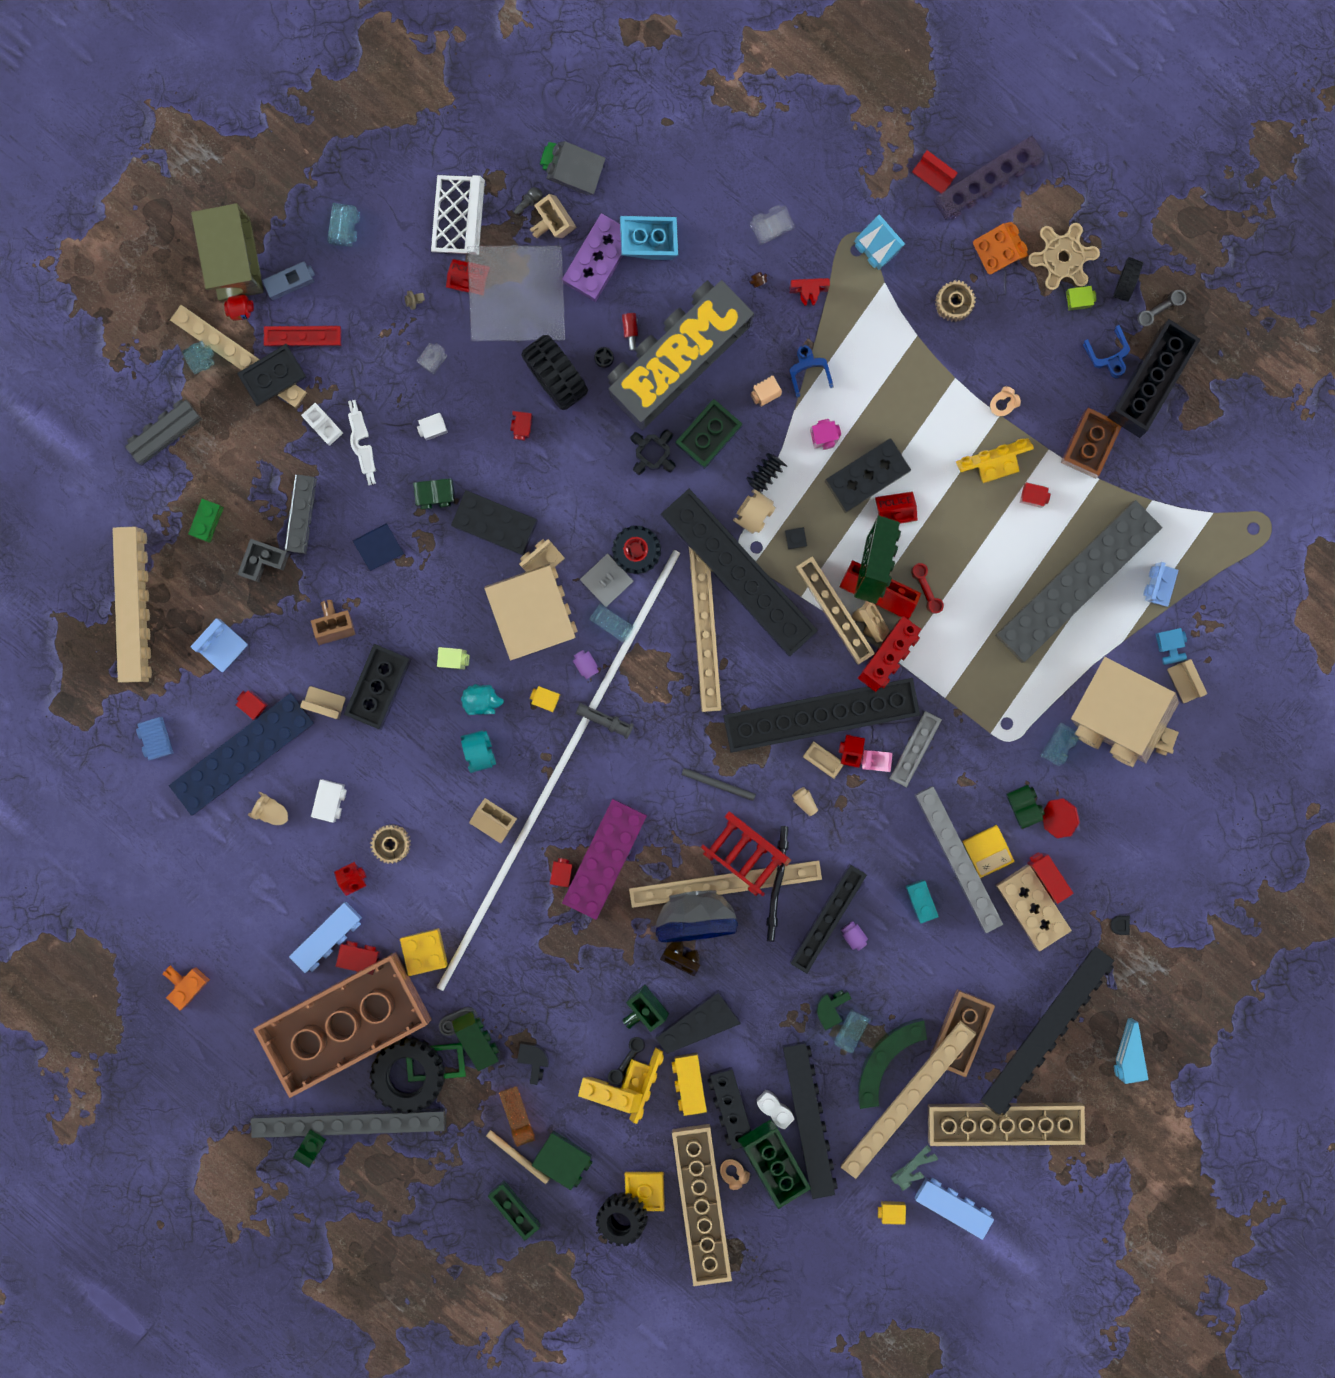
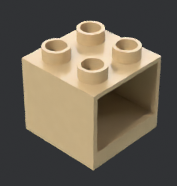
M1104 657L1071 720L1077 727L1075 735L1078 736L1080 741L1095 749H1099L1102 742L1113 746L1109 752L1113 755L1112 757L1133 768L1137 759L1145 764L1147 763L1179 701L1175 692Z

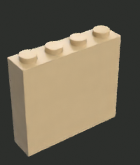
M550 564L487 585L484 588L510 661L576 638L577 627L574 621L570 622L568 615L571 614L568 603L564 604L562 597L565 594L562 585H557L556 579L559 577L556 568H551Z

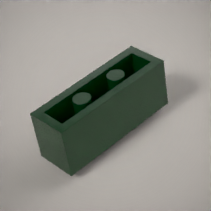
M473 1011L452 1021L456 1036L478 1071L499 1062L497 1053H499L498 1047L495 1042L491 1043L490 1040L492 1038L488 1030H483L484 1024L480 1017L476 1018Z
M504 1180L489 1192L488 1198L524 1241L540 1229L541 1224Z

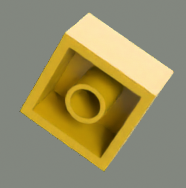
M439 928L400 938L408 976L448 966Z

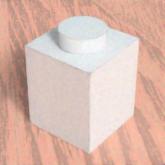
M440 413L418 420L420 426H417L420 437L424 436L426 440L448 433Z

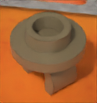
M410 290L405 295L406 306L410 307L411 310L416 308V304H421L425 301L423 293L414 295Z

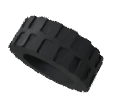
M1131 257L1127 258L1113 295L1114 298L1129 302L1143 266L1142 261Z

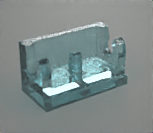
M851 1009L834 1044L849 1053H853L871 1019Z

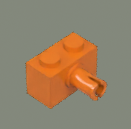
M171 965L162 973L163 976L175 985V988L166 999L180 1011L210 981L196 967L183 977Z

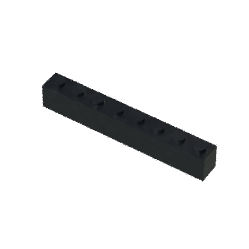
M805 1041L782 1045L812 1199L835 1195L834 1190L838 1189L836 1177L832 1178L831 1170H834L833 1161L828 1159L827 1152L830 1151L829 1141L824 1139L823 1133L827 1132L825 1121L820 1119L823 1109L821 1102H817L816 1095L819 1094L818 1084L813 1083L812 1076H815L816 1073L814 1064L810 1065L809 1057H812L810 1045L806 1046Z

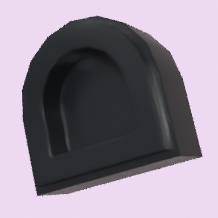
M1118 915L1111 919L1109 925L1112 932L1118 935H1130L1129 915Z

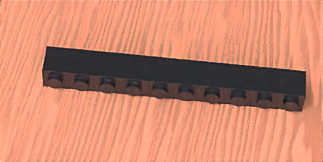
M1098 947L1092 948L979 1102L998 1116L1001 1113L1004 1115L1011 1107L1009 1102L1013 1097L1017 1099L1023 1091L1021 1086L1024 1082L1028 1084L1034 1076L1032 1071L1035 1067L1040 1068L1046 1059L1043 1056L1047 1051L1052 1052L1057 1045L1055 1040L1058 1036L1063 1037L1067 1032L1068 1027L1066 1025L1070 1020L1074 1022L1080 1014L1078 1009L1081 1005L1085 1006L1091 999L1089 994L1093 989L1097 991L1103 982L1100 979L1104 974L1108 976L1114 968L1112 963L1115 960Z

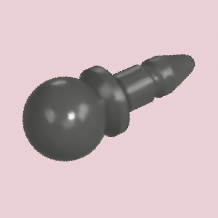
M537 187L530 188L528 193L523 196L524 200L517 205L514 213L518 214L529 205L533 206L536 202H539L542 199V191Z

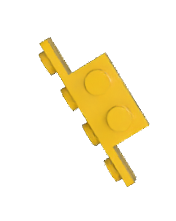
M1028 438L1018 439L1014 443L1003 444L993 450H984L977 455L963 457L961 460L956 461V465L960 472L978 467L981 481L986 483L1020 472L1016 455L1033 450L1034 447Z
M657 1047L654 1049L649 1065L631 1059L621 1088H627L643 1094L638 1113H631L629 1118L635 1124L643 1117L645 1101L647 1102L650 1098V1087L656 1081L658 1065L660 1066L663 1062V1051Z

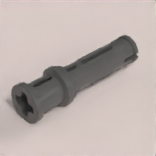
M582 703L579 704L575 713L603 725L611 733L616 732L623 735L625 739H628L634 726L633 723L628 724L619 720L617 716H608Z

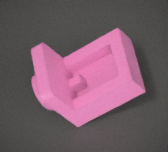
M864 750L861 759L862 769L891 772L892 753Z

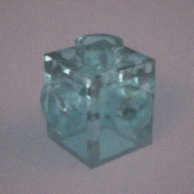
M203 341L194 343L182 351L185 361L194 375L209 369L215 364L212 358L215 356L210 345L206 347Z

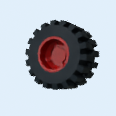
M639 525L622 529L623 531L619 532L616 539H614L612 547L613 558L617 565L624 571L633 574H644L652 570L659 562V557L661 556V544L657 536L650 529Z

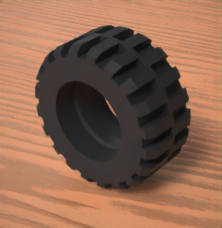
M549 335L541 336L523 349L521 353L523 360L546 393L561 410H567L587 395L588 388L580 374Z
M406 1037L383 1048L377 1054L371 1066L370 1079L372 1083L370 1085L371 1089L376 1093L375 1097L383 1102L382 1105L384 1107L392 1108L391 1111L393 1112L401 1111L402 1114L416 1113L423 1108H427L438 1097L445 1081V1067H443L441 1056H438L437 1051L431 1048L428 1042L419 1041L418 1038L408 1039ZM401 1058H413L425 1070V1082L416 1092H401L394 1087L390 1080L391 1067Z

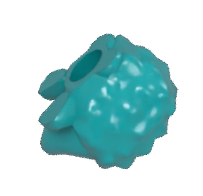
M474 684L473 686H468L463 691V696L461 697L462 707L468 715L495 714V708L500 707L504 703V700L496 695L495 689L491 685Z

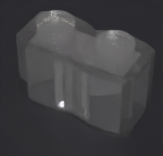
M777 205L769 210L770 213L764 216L760 213L752 218L753 221L750 223V226L760 245L795 228L786 206L780 207V205Z

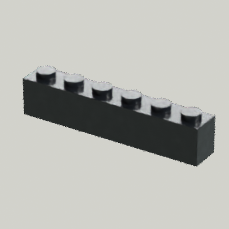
M851 864L847 866L790 960L791 965L806 974L809 972L866 878V873Z

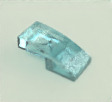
M601 604L598 605L589 619L622 642H624L634 627Z

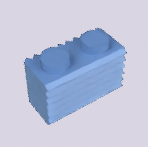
M163 717L138 723L139 728L136 729L138 738L143 741L142 752L145 758L148 757V760H154L174 754Z

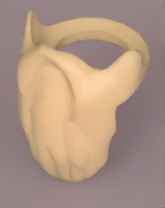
M258 792L261 797L254 805L252 813H248V816L255 820L261 819L272 825L286 823L288 821V812L285 807L276 800L269 798L266 794Z

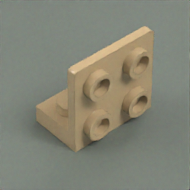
M542 539L535 545V551L532 553L527 552L520 558L522 562L519 565L527 572L550 564L551 568L556 567L565 558L549 539L546 541Z

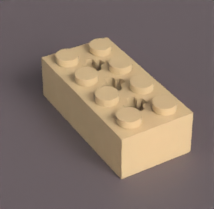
M1025 865L995 885L1039 952L1072 931L1030 865ZM1021 887H1023L1024 889L1027 888L1025 896H1019V893L1021 892ZM1032 903L1037 905L1035 912L1029 911ZM1042 920L1048 921L1046 928H1040Z

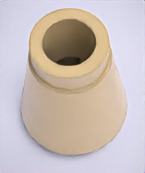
M805 787L800 788L792 795L793 801L808 816H812L818 811L810 791L806 790Z

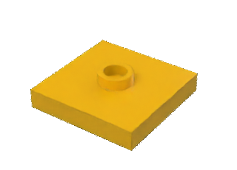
M625 1172V1195L630 1193L632 1194L631 1197H638V1202H643V1209H647V1211H664V1172Z

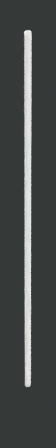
M673 550L591 701L590 708L596 710L676 563L680 552ZM583 717L443 974L437 986L438 989L444 991L590 721L589 719Z

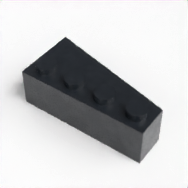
M716 991L658 1033L656 1039L668 1054L741 1023L719 991Z

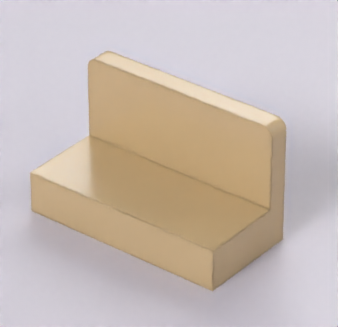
M1191 659L1167 669L1182 703H1187L1197 697L1207 695L1206 689Z
M310 686L300 708L334 719H340L346 698Z

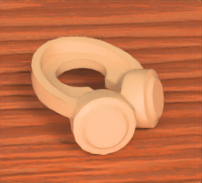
M1005 386L1001 392L992 398L990 410L996 416H1005L1012 412L1014 408L1020 407V397L1018 394H1015L1014 389ZM1010 397L1006 409L998 410L996 402Z
M728 1159L721 1164V1176L729 1184L730 1189L738 1190L742 1188V1184H746L749 1181L750 1172L745 1171L738 1161ZM729 1165L736 1167L739 1180L727 1175L726 1169Z

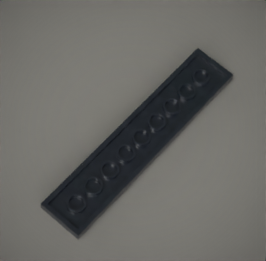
M690 488L660 514L789 657L818 631Z

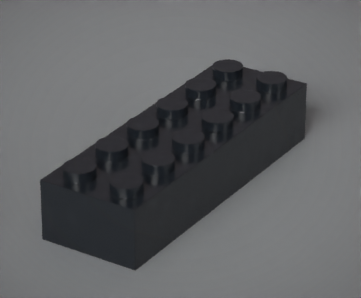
M1168 319L1160 327L1107 418L1141 438L1150 428L1201 339Z

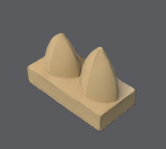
M866 601L861 608L852 614L853 620L866 623L867 626L864 628L863 634L874 638L876 643L882 642L890 632L874 603Z

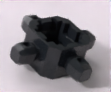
M668 429L660 434V438L655 434H651L643 439V436L638 432H634L630 437L635 445H639L636 448V458L640 462H637L633 467V471L637 475H641L646 470V466L650 470H658L662 465L664 466L663 469L670 473L676 468L675 463L671 459H667L670 456V447L666 443H669L673 437V433ZM651 440L665 450L663 456L654 465L640 454Z

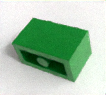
M202 499L188 535L210 543L224 507Z

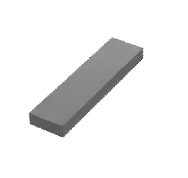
M927 711L923 712L889 779L907 788L942 719Z

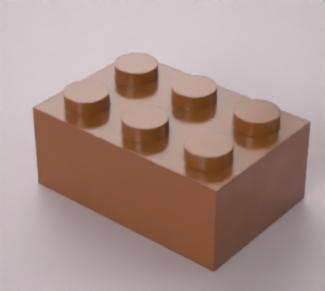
M1087 408L1083 412L1060 463L1096 479L1103 469L1121 426L1107 418L1108 416Z

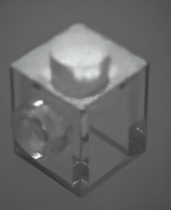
M429 343L418 358L417 363L434 375L447 357L444 353L445 349L437 343L435 345Z

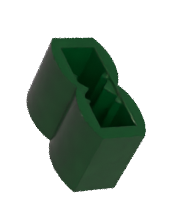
M452 479L413 483L415 505L420 507L421 510L432 509V505L438 504L440 508L451 507V503H455Z
M1026 784L1006 793L1021 829L1043 821L1042 816L1045 813L1041 804L1037 805L1034 799L1037 797V794L1033 787H1029Z

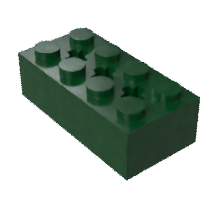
M877 516L866 537L854 594L855 598L874 604L877 603L880 597L883 598L886 587L890 586L892 576H889V574L893 571L895 565L893 557H895L898 550L896 542H898L901 535L899 530L900 522Z
M771 1119L738 1139L769 1197L778 1209L811 1189L780 1131Z

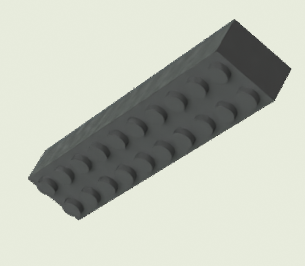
M1136 500L1131 502L995 636L1021 663L1025 662L1163 527Z

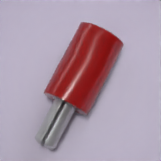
M627 313L622 315L624 337L629 339L630 350L634 351L636 350L635 338L639 336L638 319L636 318V313Z

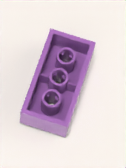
M601 213L562 278L565 285L594 302L598 300L623 257L621 254L620 224ZM611 238L613 243L605 245V239ZM601 254L603 260L595 261L594 256ZM592 271L593 276L586 278L585 272Z

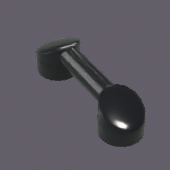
M634 1037L629 1041V1053L620 1067L611 1070L608 1074V1080L611 1084L618 1085L624 1081L625 1071L629 1067L631 1059H634L638 1052H642L645 1049V1042L642 1038Z

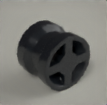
M601 347L595 352L594 359L599 367L607 368L612 365L614 356L609 348Z

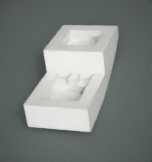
M316 403L301 415L329 446L343 434Z

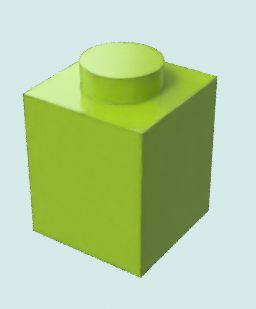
M1092 286L1071 288L1066 291L1068 311L1091 308L1094 302H1096L1095 290L1092 291Z

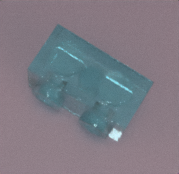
M1059 723L1040 757L1056 766L1064 764L1069 756L1067 754L1069 749L1073 748L1078 741V737L1075 735L1076 731L1063 723Z

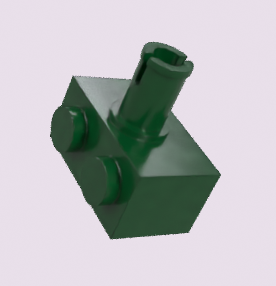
M643 985L631 994L626 1003L633 1012L623 1018L624 1025L628 1023L626 1027L631 1029L641 1020L648 1030L652 1032L666 1021L669 1012L649 988Z

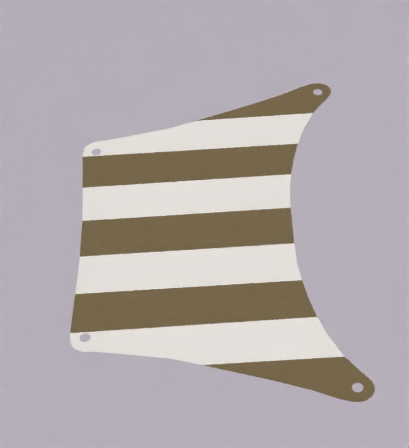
M853 232L843 237L837 247L830 277V287L812 349L814 359L824 358L827 360L834 388L829 387L824 368L811 367L806 369L800 397H798L782 450L778 456L788 467L781 465L780 467L783 472L776 471L778 478L771 477L773 484L766 483L768 490H763L762 492L764 496L774 502L773 506L776 508L770 517L766 516L763 521L765 525L759 533L754 532L752 534L744 529L738 543L770 578L821 609L796 570V566L813 556L852 617V614L861 608L866 601L855 598L853 593L839 586L851 561L853 560L861 564L866 537L878 516L875 497L913 492L917 505L918 521L900 523L899 530L901 535L898 542H896L898 550L895 557H893L895 565L889 576H892L893 580L922 593L916 608L909 618L912 623L922 630L918 634L920 637L919 641L914 647L911 645L908 648L911 651L904 661L901 659L898 663L942 695L990 734L1002 741L1011 742L1021 738L1028 728L1102 657L1196 588L1262 547L1270 538L1272 524L1265 514L1258 511L1211 513L1179 508L1153 501L1123 490L1099 478L1090 477L1060 463L1062 460L1060 456L1043 446L1004 417L994 415L989 406L973 395L932 354L899 310L885 284L881 269L878 270L877 267H872L864 252L857 257L851 254V246L856 244L854 240L861 233ZM824 419L835 421V425L839 424L841 436L835 446L823 450V447L814 449L810 433L811 427ZM891 438L911 471L847 513H844L825 480ZM1028 438L1034 447L1033 450L1016 455L1020 472L986 483L981 481L978 467L960 472L956 465V461L961 460L963 457H971L984 450H993L1000 445L1014 443L1018 439ZM880 461L882 463L880 465V468H885L887 470V466L889 464L887 462L884 463L883 461ZM865 471L864 479L869 478V480H872V473ZM848 482L847 488L856 490V484ZM1027 482L1048 487V493H1051L1049 503L1045 504L1043 508L1019 503L1024 484ZM1136 500L1163 528L1032 656L1021 663L995 635L1131 502ZM1255 522L1259 525V533L1252 535L1248 532L1247 527L1250 523ZM804 527L807 546L788 550L785 530ZM755 541L760 542L763 546L762 551L758 554L753 553L750 549L751 544ZM1160 562L1166 563L1165 566L1179 570L1168 607L1145 601L1146 596H1143L1146 585L1150 584V569ZM917 563H923L928 568V574L925 578L934 598L941 599L944 603V608L940 613L933 614L927 610L928 601L918 579L913 578L911 573L913 566ZM876 605L891 632L902 617ZM854 620L863 634L864 628L867 626L866 623ZM864 635L865 639L877 648L884 642L883 640L876 643L874 638ZM1005 717L1011 718L1013 721V726L1009 730L1001 727V720Z

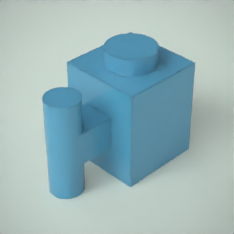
M1178 628L1155 633L1159 652L1168 651L1169 656L1162 658L1164 665L1187 660L1186 653L1178 654L1177 648L1185 647L1187 642L1185 631Z

